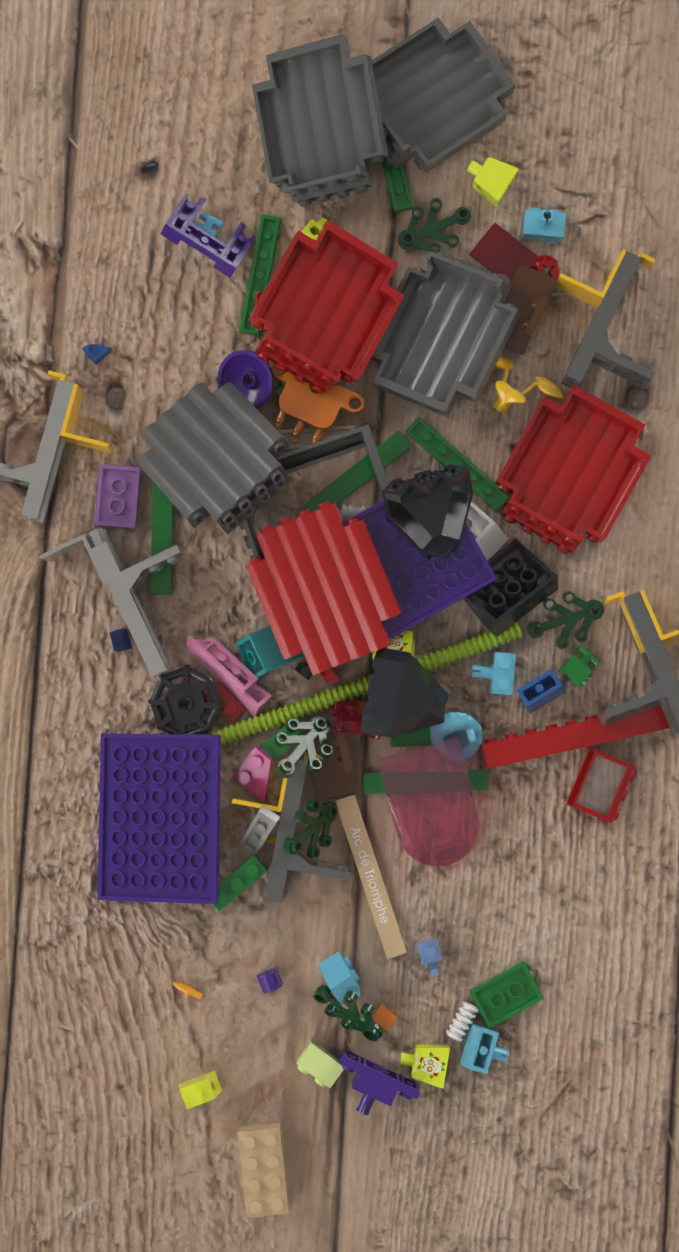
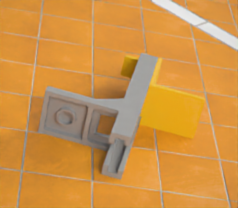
M48 370L47 375L51 379L58 380L36 462L15 469L11 468L10 465L0 463L1 480L28 486L21 515L27 517L30 521L42 524L46 520L66 443L114 454V449L109 443L73 434L84 392L78 384L70 383L67 375Z

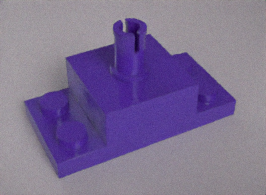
M342 1049L340 1064L348 1072L353 1073L355 1071L352 1078V1089L363 1093L362 1099L356 1108L358 1112L362 1113L363 1111V1114L368 1116L375 1099L391 1106L397 1091H400V1095L406 1099L411 1100L412 1097L418 1099L421 1092L419 1083L351 1051Z

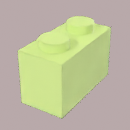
M312 1039L296 1061V1064L299 1065L297 1068L306 1075L310 1073L314 1076V1081L323 1088L325 1086L331 1088L344 1070L338 1058Z

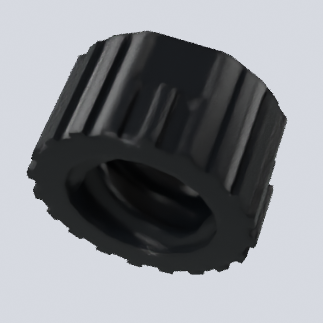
M302 661L295 668L307 680H310L313 676L310 668Z

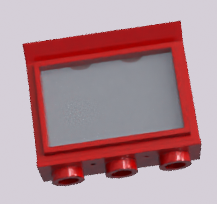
M588 746L585 749L587 752L584 760L579 764L577 777L570 786L571 791L568 799L564 800L563 803L612 823L613 820L616 821L621 811V809H618L621 801H625L628 795V790L626 789L628 783H632L635 778V765Z

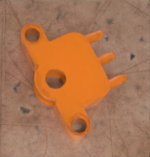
M272 364L271 369L274 380L285 385L279 398L280 412L274 425L276 429H280L285 418L288 417L297 421L292 434L296 438L299 437L304 426L316 430L311 442L313 444L320 441L323 433L334 426L340 411L352 416H358L362 413L364 399L359 394L339 385L334 386V384L330 392L315 394L310 390L311 385L306 382L304 384L297 382L293 379L294 375L287 372L283 375H277L275 373L276 365ZM352 401H358L360 403V407L358 409H352L349 406V403Z

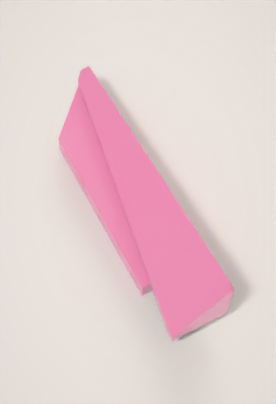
M193 636L188 637L186 647L253 718L258 715L272 697L271 694L256 685L259 678L215 638L207 637L203 640L193 639Z

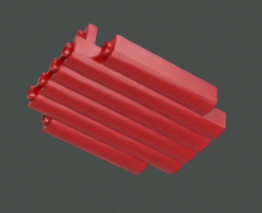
M329 220L324 223L316 240L298 230L248 319L252 322L251 325L260 331L266 330L255 350V353L258 354L257 357L266 363L269 361L273 362L276 365L275 368L282 373H291L294 375L293 379L301 384L308 383L312 386L311 389L318 394L330 392L333 384L337 383L340 378L347 383L359 381L404 297L402 293L387 285L398 263Z
M573 385L562 405L544 396L495 482L498 485V489H502L507 494L508 492L512 493L501 513L504 516L503 520L512 525L514 523L521 525V530L530 535L532 533L539 535L540 541L548 545L550 543L558 546L557 550L566 555L575 552L577 546L584 539V534L588 535L586 538L591 542L597 544L599 541L602 543L652 456L634 446L646 424L576 385Z
M329 501L317 505L319 509L311 512L310 509L298 513L299 518L291 520V517L279 521L280 525L272 528L271 524L260 528V533L256 534L265 558L262 559L261 556L249 560L251 564L246 566L283 658L287 659L304 652L312 675L391 645L392 642L383 621L402 612L365 519L359 520V517H355L346 521L348 525L345 526L341 510H338L336 503L330 504Z

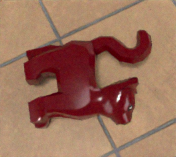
M360 700L336 701L331 705V716L337 717L336 727L333 728L334 736H339L341 732L352 735L367 734L361 733L362 716L366 703ZM367 734L372 739L379 740L382 738V736Z

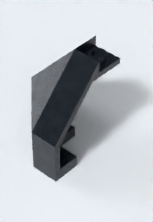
M450 464L443 466V470L432 473L431 470L416 473L414 478L402 480V477L393 479L382 491L387 518L428 560L433 556L447 559L452 552L458 553L473 497L469 468Z
M387 648L377 650L373 661L374 671L367 691V704L363 710L361 733L394 738L444 723L445 705L449 694L410 652Z

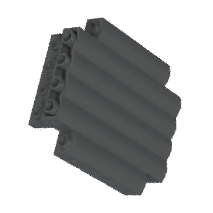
M438 17L372 60L388 157L383 158L385 163L396 169L415 157L414 162L420 170L423 169L425 172H428L506 120L507 113L499 101L514 92L515 83L471 21L449 33Z
M343 34L266 55L270 80L253 84L252 90L269 183L277 184V187H283L285 193L291 194L292 203L300 204V207L312 205L311 201L314 200L319 202L331 200L330 197L337 195L338 198L349 196V192L356 190V193L367 192L368 187L373 186L369 161L372 164L383 162V158L388 157L371 57L363 54L351 58L348 38Z
M430 251L426 258L430 266L427 273L418 267L415 269L408 267L397 288V291L402 293L404 297L382 336L385 340L381 343L379 342L371 357V360L381 364L373 383L376 388L429 409L439 415L449 417L458 396L478 403L520 314L517 307L513 304H504L512 288L510 279L507 276L491 273L485 267L473 266L472 263L466 260L455 259L454 256L448 253H433Z
M202 382L195 385L186 396L177 400L171 409L163 412L156 422L148 425L140 434L151 450L141 455L137 461L138 465L194 529L211 515L228 535L291 481L288 473L276 460L290 445L281 433L231 382L223 385L215 395Z

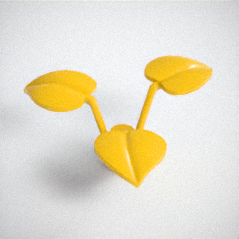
M501 354L495 367L503 369L504 376L502 381L495 383L498 397L492 404L497 411L505 414L512 404H524L526 401L524 395L534 387H539L542 392L550 396L565 398L555 383L541 376H537L535 378L536 382L521 393L513 389L506 383L509 369H513V364L505 355Z

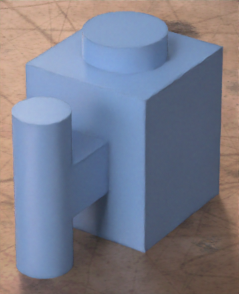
M437 937L416 941L422 965L428 964L431 975L437 977L439 971L436 962L442 960Z

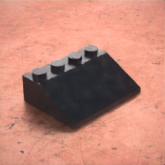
M515 539L487 561L497 579L464 597L463 600L482 624L498 637L558 590V576Z

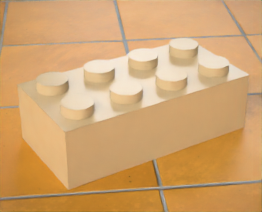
M281 1122L239 1127L238 1141L246 1218L289 1214Z

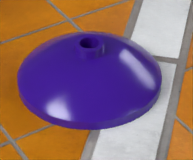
M235 351L229 354L219 367L217 377L218 388L220 389L223 385L231 382L256 409H260L269 401L273 393L274 376L272 369L268 363L260 360L257 357L258 354L254 351ZM251 376H252L253 379H254V382H253V383H252L251 380H250V377H251Z

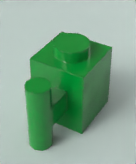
M583 645L577 649L582 657L578 659L575 655H571L558 670L575 687H579L580 684L584 686L591 679L589 674L592 670L586 666L588 662L594 667L600 662Z

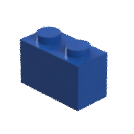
M552 669L516 690L530 714L565 693L563 685Z

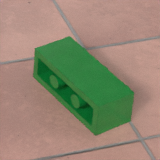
M256 854L219 883L218 904H213L218 911H221L268 871V868Z

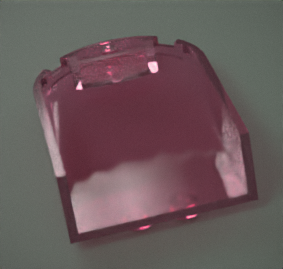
M457 734L452 735L453 739L382 758L380 754L376 755L399 841L404 850L413 859L429 866H446L461 860L471 851L479 833L478 813Z

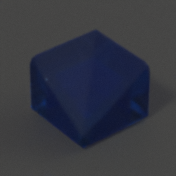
M126 628L109 633L115 652L120 653L132 649Z

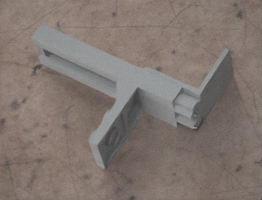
M99 528L40 555L42 560L53 561L85 545L103 585L109 586L151 677H159L161 674L173 670L137 591L149 572L155 574L162 571L165 564L171 563L173 565L182 561V556L186 555L183 547L175 545L125 569L115 545L112 544L106 530Z

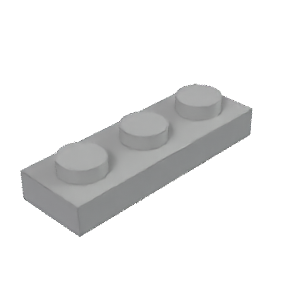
M262 805L239 844L257 855L280 816Z

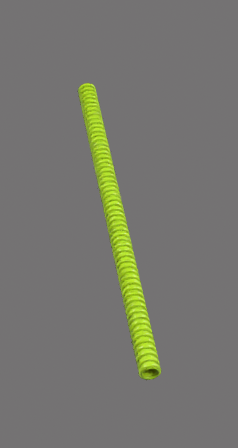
M516 622L498 637L491 631L488 634L485 632L482 636L480 634L477 635V638L471 637V640L465 639V642L454 643L452 647L450 645L446 649L443 647L441 651L435 650V653L429 652V655L424 654L422 658L418 656L416 660L426 671L430 672L433 668L435 670L438 669V666L444 667V664L450 665V662L461 661L463 657L466 659L469 655L474 656V653L480 654V651L486 652V649L491 650L493 646L495 648L499 644L502 646L504 642L510 643V640L516 641V638L521 639L523 636L522 631ZM369 674V677L363 676L361 680L358 678L355 682L352 680L350 684L339 685V688L333 687L331 691L327 689L325 693L323 691L319 695L316 693L314 697L308 696V699L303 698V701L297 700L295 704L291 702L289 706L287 704L284 705V708L272 709L270 713L269 711L264 715L261 713L259 717L256 715L253 719L248 718V721L242 720L240 724L236 722L234 726L231 724L228 728L225 726L223 730L218 729L217 732L212 731V734L206 733L205 735H221V745L226 746V743L232 744L234 740L238 742V739L241 738L243 740L245 736L249 738L251 734L256 735V732L262 733V730L268 731V728L271 727L273 729L276 725L279 727L281 723L287 724V721L290 719L298 720L301 716L304 718L306 714L309 716L312 712L317 713V710L323 711L325 707L329 709V706L333 705L336 701L353 700V697L359 698L361 694L364 696L368 691L372 674Z

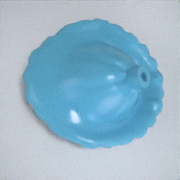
M449 712L444 714V723L430 727V740L433 747L450 760H469L472 756L476 755L482 742L481 725L476 719L466 713Z

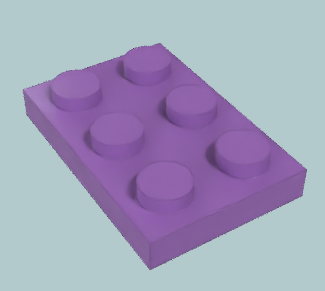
M100 464L95 526L136 529L141 478L140 467Z

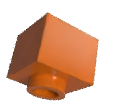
M382 1002L379 1003L372 1014L374 1022L378 1023L381 1029L384 1028L386 1031L398 1019L397 1014Z

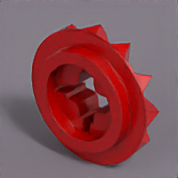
M542 255L532 262L530 268L541 273L544 272L543 267H551L548 271L549 276L556 279V281L558 280L561 268L558 265V261L552 256Z

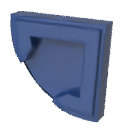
M89 344L82 348L95 365L111 353L104 345Z

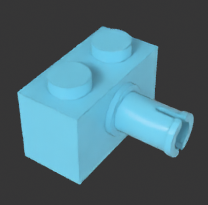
M539 208L525 210L521 239L562 243L565 232L566 213L551 209L548 212L547 209L541 211Z
M494 652L491 667L472 664V670L480 672H471V678L489 679V694L511 696L513 692L516 654Z
M338 951L318 964L329 989L339 1003L344 1000L343 998L347 991H353L358 995V998L360 997L361 988L357 983L360 978L355 970L351 969L353 965L347 956L343 958Z
M472 1023L459 1064L470 1070L487 1074L491 1059L505 1063L508 1058L503 1055L509 1056V1050L495 1046L499 1035L498 1032Z

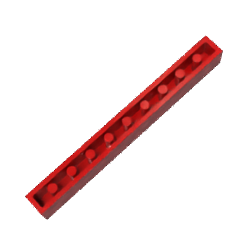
M660 705L606 726H602L597 715L585 717V721L579 723L577 719L565 721V726L557 727L556 723L545 726L543 731L537 732V728L525 730V735L517 736L516 732L504 735L505 739L498 741L497 737L484 739L485 743L480 745L485 767L489 769L669 729L670 726Z

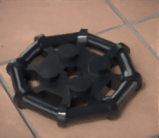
M190 665L161 674L151 698L148 699V704L151 705L157 723L156 728L168 734H210L213 731L212 728L220 710L224 706L221 703L214 677H209L191 668ZM183 676L182 683L177 685L172 684L171 680ZM190 677H193L203 683L198 687L197 685L190 683ZM166 686L168 688L167 696L164 700L159 699ZM206 688L209 690L212 699L211 703L206 701L203 692ZM183 698L190 702L187 710L185 707H181L180 703L183 702ZM159 705L164 706L167 714L166 718H163ZM206 708H212L205 722L202 716L205 714ZM170 721H175L181 725L180 730L168 725ZM197 722L200 726L190 731L187 730V725Z

